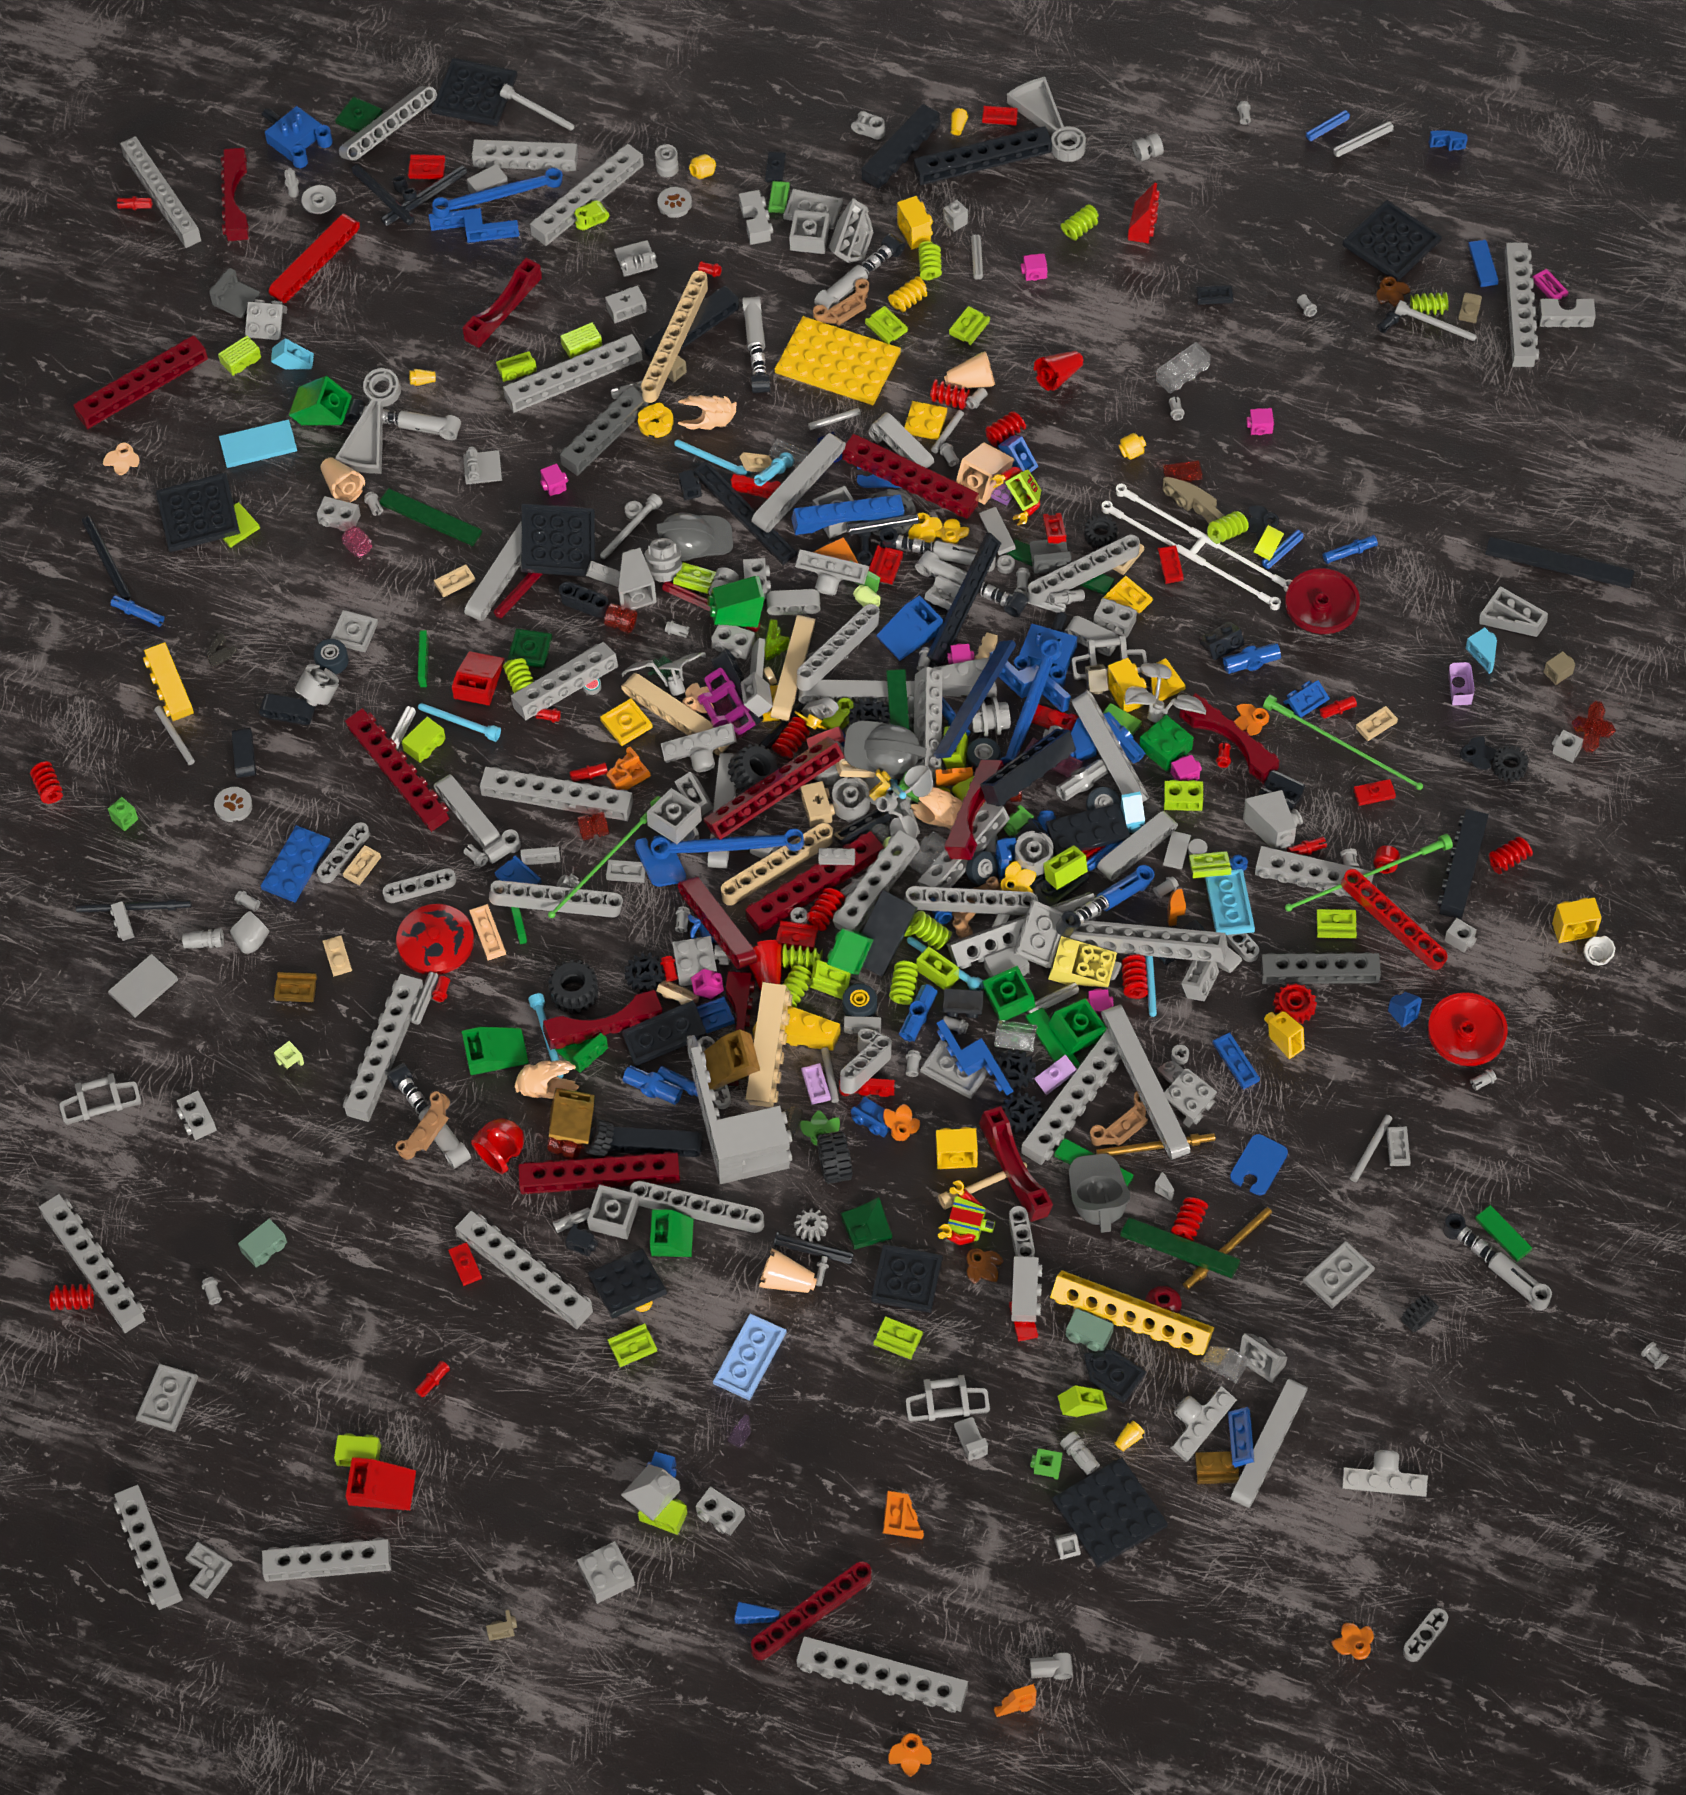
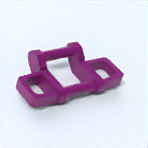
M718 668L706 676L705 682L710 692L702 693L697 697V700L708 713L712 726L716 728L729 723L733 724L744 715L749 719L746 724L740 728H736L733 724L737 735H741L755 726V721L749 713V709L744 705L735 690V684L733 681H730L726 672L722 668ZM720 675H723L727 682L713 690L711 682ZM730 694L737 708L725 716H717L710 703H714Z

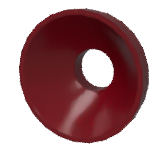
M1155 1287L1147 1294L1145 1302L1177 1314L1181 1311L1182 1302L1180 1295L1171 1287ZM1166 1295L1170 1301L1167 1304H1161L1158 1301V1297Z

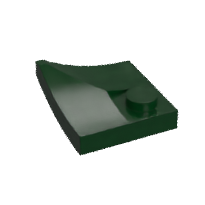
M879 1197L855 1209L841 1213V1219L854 1250L892 1239V1233Z

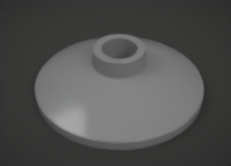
M316 185L308 188L303 193L301 201L307 211L320 214L333 208L336 203V195L331 188L324 185Z

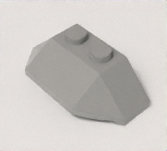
M853 198L836 224L829 248L833 254L846 262L863 261L865 259L873 235L868 208Z

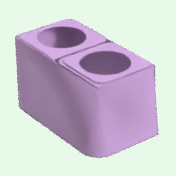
M1466 662L1452 663L1448 673L1452 706L1471 705L1475 691L1472 667ZM1455 677H1462L1465 680V685L1457 688L1452 684V680ZM1461 692V693H1464V694H1466V695H1455V694Z

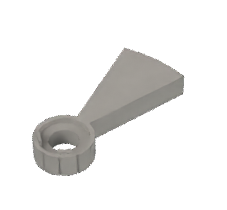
M1045 77L1024 83L1007 94V104L1013 108H1018V112L1038 127L1046 126L1049 135L1052 136V153L1057 159L1073 162L1083 156L1086 146L1085 134L1078 128L1063 126ZM1065 140H1072L1076 144L1072 146H1065L1062 144V142Z
M378 368L372 370L364 379L363 389L370 403L335 459L358 472L382 474L383 407L393 404L399 398L401 385L394 372L389 369ZM383 380L390 383L388 390L378 393L374 390V386L379 381Z

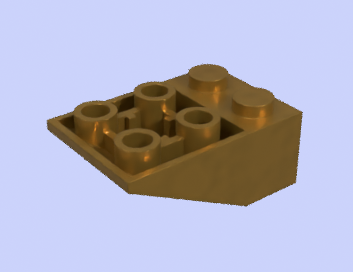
M739 1029L721 1037L703 1051L706 1058V1068L711 1082L708 1083L709 1090H715L760 1071L752 1036Z
M555 1088L550 1113L549 1137H553L556 1140H569L577 1144H588L594 1108V1095Z

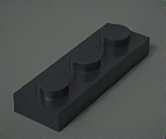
M876 809L834 833V839L842 846L851 844L860 835L867 834L875 828L885 825L887 821L891 820L890 814L887 811L881 812Z

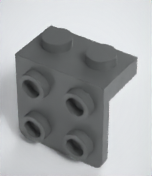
M231 268L223 273L216 285H213L210 289L212 304L239 318H242L247 313L248 302H254L255 299L260 297L259 291L238 282L236 272Z
M1047 540L1030 542L1034 574L1053 572L1071 563V554L1067 550L1066 542L1059 544L1048 543Z

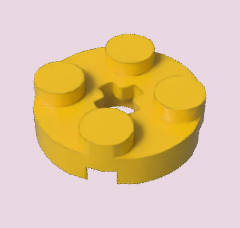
M662 403L647 406L638 413V426L644 435H654L655 438L667 435L672 430V425L674 424L673 414ZM653 419H659V423L652 421Z

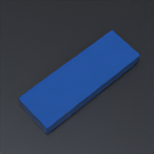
M1487 241L1469 242L1468 247L1480 287L1498 285V277Z
M1230 1032L1213 1040L1212 1044L1242 1090L1260 1081V1077Z
M1248 1407L1228 1412L1232 1464L1234 1467L1253 1463L1254 1451L1250 1410Z

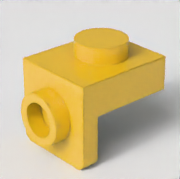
M879 769L875 772L881 781L869 791V796L874 801L879 797L885 796L888 793L887 789L891 787V777L886 771L881 772Z

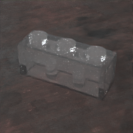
M1195 342L1156 370V381L1165 390L1172 393L1180 389L1187 381L1193 380L1201 371L1207 370L1210 366L1211 354Z

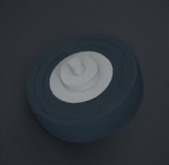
M1108 787L1096 788L1089 793L1086 799V809L1089 811L1117 803L1120 806L1119 796Z
M988 851L974 852L972 859L968 860L966 865V873L969 880L976 885H983L990 877H996L998 863L995 856Z

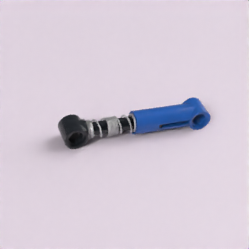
M1141 865L1135 872L1099 893L1094 901L1088 902L1074 912H1064L1056 924L1057 933L1063 937H1070L1085 920L1095 917L1098 913H1101L1102 909L1108 911L1138 891H1144L1153 880L1154 871L1147 865Z

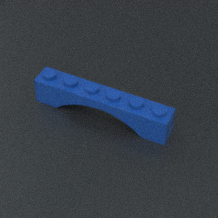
M901 495L794 508L792 524L795 535L807 534L842 522L871 521L901 516L904 513Z

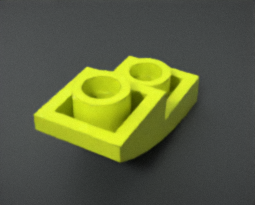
M1268 525L1254 553L1270 561L1284 533Z

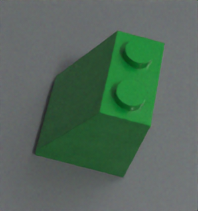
M324 376L298 387L289 416L301 425H342L352 395L329 377Z
M759 576L749 577L712 588V593L707 599V605L710 606V617H713L715 625L758 627L765 598Z

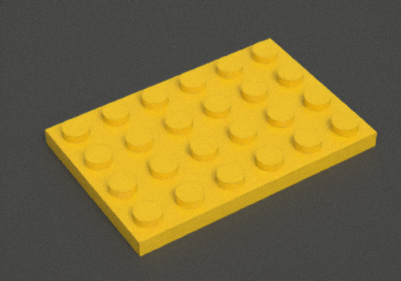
M802 316L775 367V373L874 405L901 352V348Z

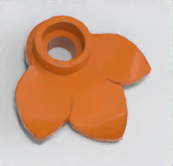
M1241 704L1236 707L1241 716L1234 722L1241 730H1247L1250 736L1260 733L1262 726L1266 725L1269 721V714L1263 708L1256 709L1252 704Z
M906 1104L899 1106L896 1112L884 1109V1123L891 1129V1135L895 1140L904 1141L910 1134L918 1131L920 1120L912 1118V1111Z
M1344 1623L1341 1628L1342 1637L1332 1641L1334 1649L1343 1655L1351 1654L1356 1659H1365L1370 1654V1643L1374 1639L1372 1629L1369 1626L1359 1629L1355 1624Z
M909 1733L902 1738L901 1743L891 1748L888 1760L889 1764L901 1763L903 1771L910 1777L918 1771L920 1763L930 1765L932 1756L929 1748L922 1745L921 1738L917 1734ZM914 1742L916 1745L915 1747L910 1748L908 1747V1743Z

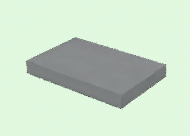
M793 189L783 216L784 219L793 221L795 210L829 213L830 229H834L843 199Z
M1032 900L1014 955L1048 969L1051 968L1061 935L1056 931V924L1064 912Z
M151 954L112 987L108 993L132 1016L136 1017L176 983L178 978Z
M940 1039L921 1067L920 1072L972 1099L987 1076V1069L983 1067L970 1076L965 1071L960 1072L955 1063L958 1059L955 1055L952 1057L946 1048L949 1044Z
M1345 1241L1303 1279V1282L1327 1305L1334 1308L1375 1270V1267Z
M159 1363L137 1414V1421L175 1432L198 1376Z

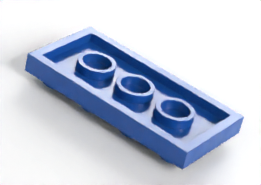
M296 825L261 884V889L296 903L331 842L330 838Z

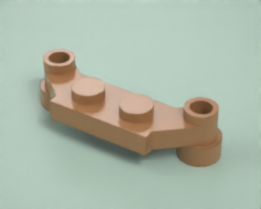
M858 279L855 282L856 292L829 310L824 305L815 306L813 309L815 320L839 326L866 309L865 301L869 291L868 280Z
M994 876L987 879L985 884L973 888L1002 891L1001 883ZM966 899L969 903H975L972 899ZM952 913L954 917L952 924L956 929L959 939L973 934V930L968 925V922L976 913Z
M437 1091L433 1092L430 1095L431 1107L412 1135L405 1141L397 1142L396 1150L402 1158L409 1160L415 1156L417 1151L422 1149L426 1151L449 1118L446 1117V1109L450 1105V1100L445 1094Z
M1138 1092L1134 1094V1107L1106 1130L1101 1125H1095L1091 1128L1090 1139L1094 1146L1116 1144L1119 1147L1148 1123V1119L1145 1117L1146 1109Z

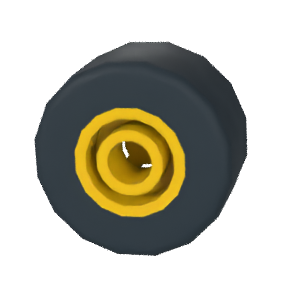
M854 984L848 987L842 998L845 1015L850 1017H873L877 1011V995L875 991L866 984Z

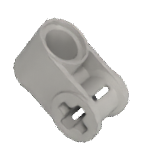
M860 111L857 120L851 124L853 131L876 140L882 139L885 136L884 119L865 111Z

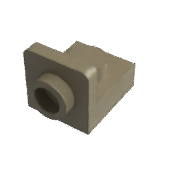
M1465 293L1458 320L1476 323L1482 296Z
M509 1609L505 1610L506 1622L495 1621L491 1625L486 1626L489 1641L515 1636L513 1628H517L515 1615L511 1616Z

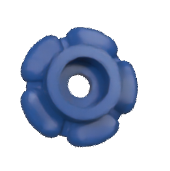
M1234 855L1229 860L1232 870H1246L1248 864L1246 857Z

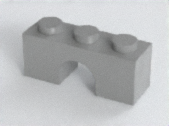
M759 190L740 193L739 205L743 218H754L746 220L750 245L771 241L770 234L773 233L772 224L768 223V210L764 209L766 207L764 196L761 197Z
M1540 299L1538 308L1540 327H1593L1595 320L1594 299H1576L1574 309L1572 310L1562 309L1559 306L1558 299Z

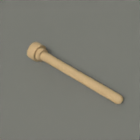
M1001 1171L964 1189L971 1194L1007 1177L1004 1171ZM944 1192L938 1195L943 1209L953 1206L958 1193Z

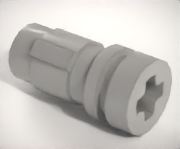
M216 928L214 931L213 929H208V931L183 933V947L192 949L214 948V946L216 948L223 947L222 928Z
M1076 1431L1067 1435L1060 1442L1061 1447L1067 1450L1066 1453L1073 1457L1074 1461L1087 1475L1092 1474L1099 1468L1100 1464L1090 1450L1085 1447L1084 1441L1080 1439Z

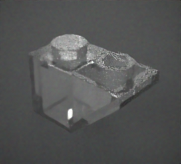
M1211 1346L1201 1364L1237 1384L1247 1367L1248 1357L1231 1348Z

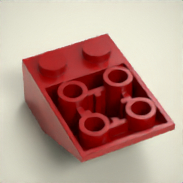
M1154 183L1134 204L1128 232V240L1149 244L1150 237L1154 236V224L1157 223L1158 213L1155 212L1158 211L1159 202L1156 201H1158L1160 191L1157 190V183Z
M469 651L457 670L452 684L454 699L490 706L505 658Z
M352 1457L346 1491L348 1505L410 1511L416 1470L374 1459Z

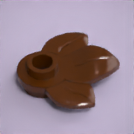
M1388 276L1380 282V289L1377 291L1376 297L1380 304L1389 302L1397 307L1400 300L1404 301L1403 295L1410 293L1411 290L1407 284L1396 282L1395 278Z
M974 1248L966 1256V1261L969 1265L967 1276L973 1284H976L981 1278L990 1282H997L998 1269L996 1266H999L1004 1261L994 1251L984 1252L981 1249ZM974 1255H978L980 1261H976Z

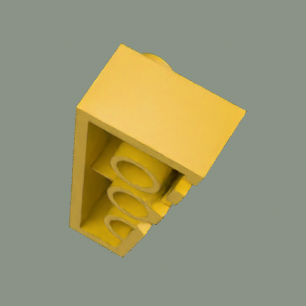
M166 643L144 650L146 657H143L146 668L149 667L152 672L150 677L153 684L158 686L156 691L159 699L164 700L165 706L163 708L166 716H170L172 721L194 714Z
M788 1006L787 1011L790 1014L789 1025H785V1033H787L786 1043H789L791 1046L805 1045L808 1048L815 1049L827 1047L830 1051L834 1050L841 1035L839 1023ZM756 1024L753 1028V1041L755 1038Z

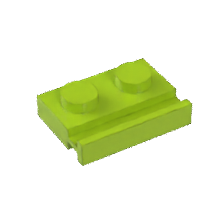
M885 306L873 313L869 319H865V324L887 344L908 332L907 326Z
M968 306L949 329V334L971 345L988 325L990 317H985L983 313Z
M682 563V568L676 573L673 584L708 594L716 572Z
M1227 851L1189 855L1193 878L1231 875Z
M1317 909V938H1356V910Z
M816 960L813 964L810 988L842 999L845 990L849 987L851 973L830 966L826 962Z
M885 1317L874 1340V1345L911 1360L921 1340L923 1331Z
M645 1324L608 1339L619 1367L657 1352L655 1343Z

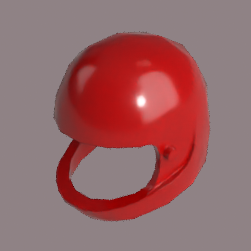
M499 1118L485 1124L475 1134L471 1143L481 1159L491 1169L503 1175L509 1170L506 1164L509 1162V1159L520 1155L525 1138L523 1131L515 1122Z

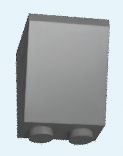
M641 548L631 549L622 555L618 588L621 613L657 603L655 583Z
M1282 790L1245 799L1243 820L1269 847L1287 851L1288 847L1294 846L1296 826Z

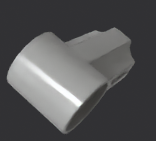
M506 830L500 839L483 849L490 863L493 864L508 853H515L520 850L521 842L518 833L515 830Z
M1058 1653L1052 1657L1030 1658L1031 1678L1054 1677L1055 1679L1064 1680L1073 1677L1071 1654Z

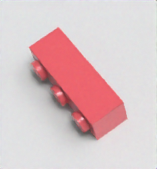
M838 726L807 738L809 749L826 737L842 743L845 741L842 730Z

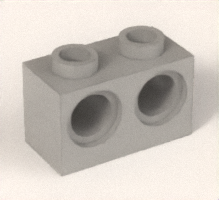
M324 496L317 512L319 524L350 532L354 531L361 516L359 505Z
M765 558L744 559V579L759 576L764 599H767V592L771 591L770 580L767 581L766 576H770L769 565L765 564Z
M1103 598L1094 614L1093 623L1116 634L1125 635L1127 638L1136 622L1137 611L1129 606H1123L1113 600Z
M718 625L712 636V648L719 652L728 649L735 658L745 660L755 644L754 632L738 626Z
M1192 961L1181 983L1188 999L1205 1001L1219 973L1216 962Z
M199 1091L177 1100L179 1108L176 1111L180 1120L185 1119L186 1124H184L188 1135L192 1134L194 1139L198 1140L217 1131ZM190 1107H195L193 1110H187ZM202 1122L200 1126H195L197 1123Z
M711 1486L696 1505L697 1516L702 1521L711 1522L720 1533L724 1534L726 1532L730 1536L745 1517L744 1508ZM709 1504L716 1506L713 1510L706 1509V1506ZM726 1515L733 1517L730 1521H724L722 1518Z

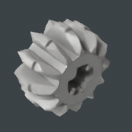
M812 1208L809 1210V1213L803 1210L802 1215L796 1216V1222L794 1223L796 1235L801 1236L802 1240L808 1238L812 1242L815 1238L819 1242L820 1236H825V1230L828 1229L826 1216H821L820 1210L816 1213L813 1212Z

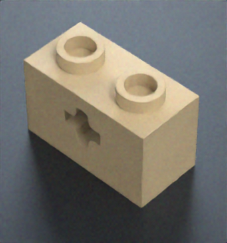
M823 781L801 786V798L810 827L821 823H831L832 815L835 814L833 804H829L828 801L830 799L828 787L824 788Z

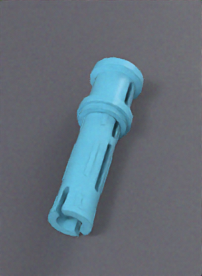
M784 452L779 458H775L769 467L754 477L756 479L754 480L755 484L762 486L776 474L784 473L786 468L793 466V456L788 452Z

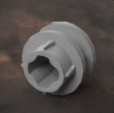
M660 538L653 540L645 551L646 563L653 579L656 581H671L682 568L680 560L681 550L670 539Z
M992 698V705H985L983 701L971 722L972 731L974 733L983 732V736L987 737L988 730L995 729L996 734L1001 735L1002 729H1008L1011 726L1008 703L998 702L997 698Z

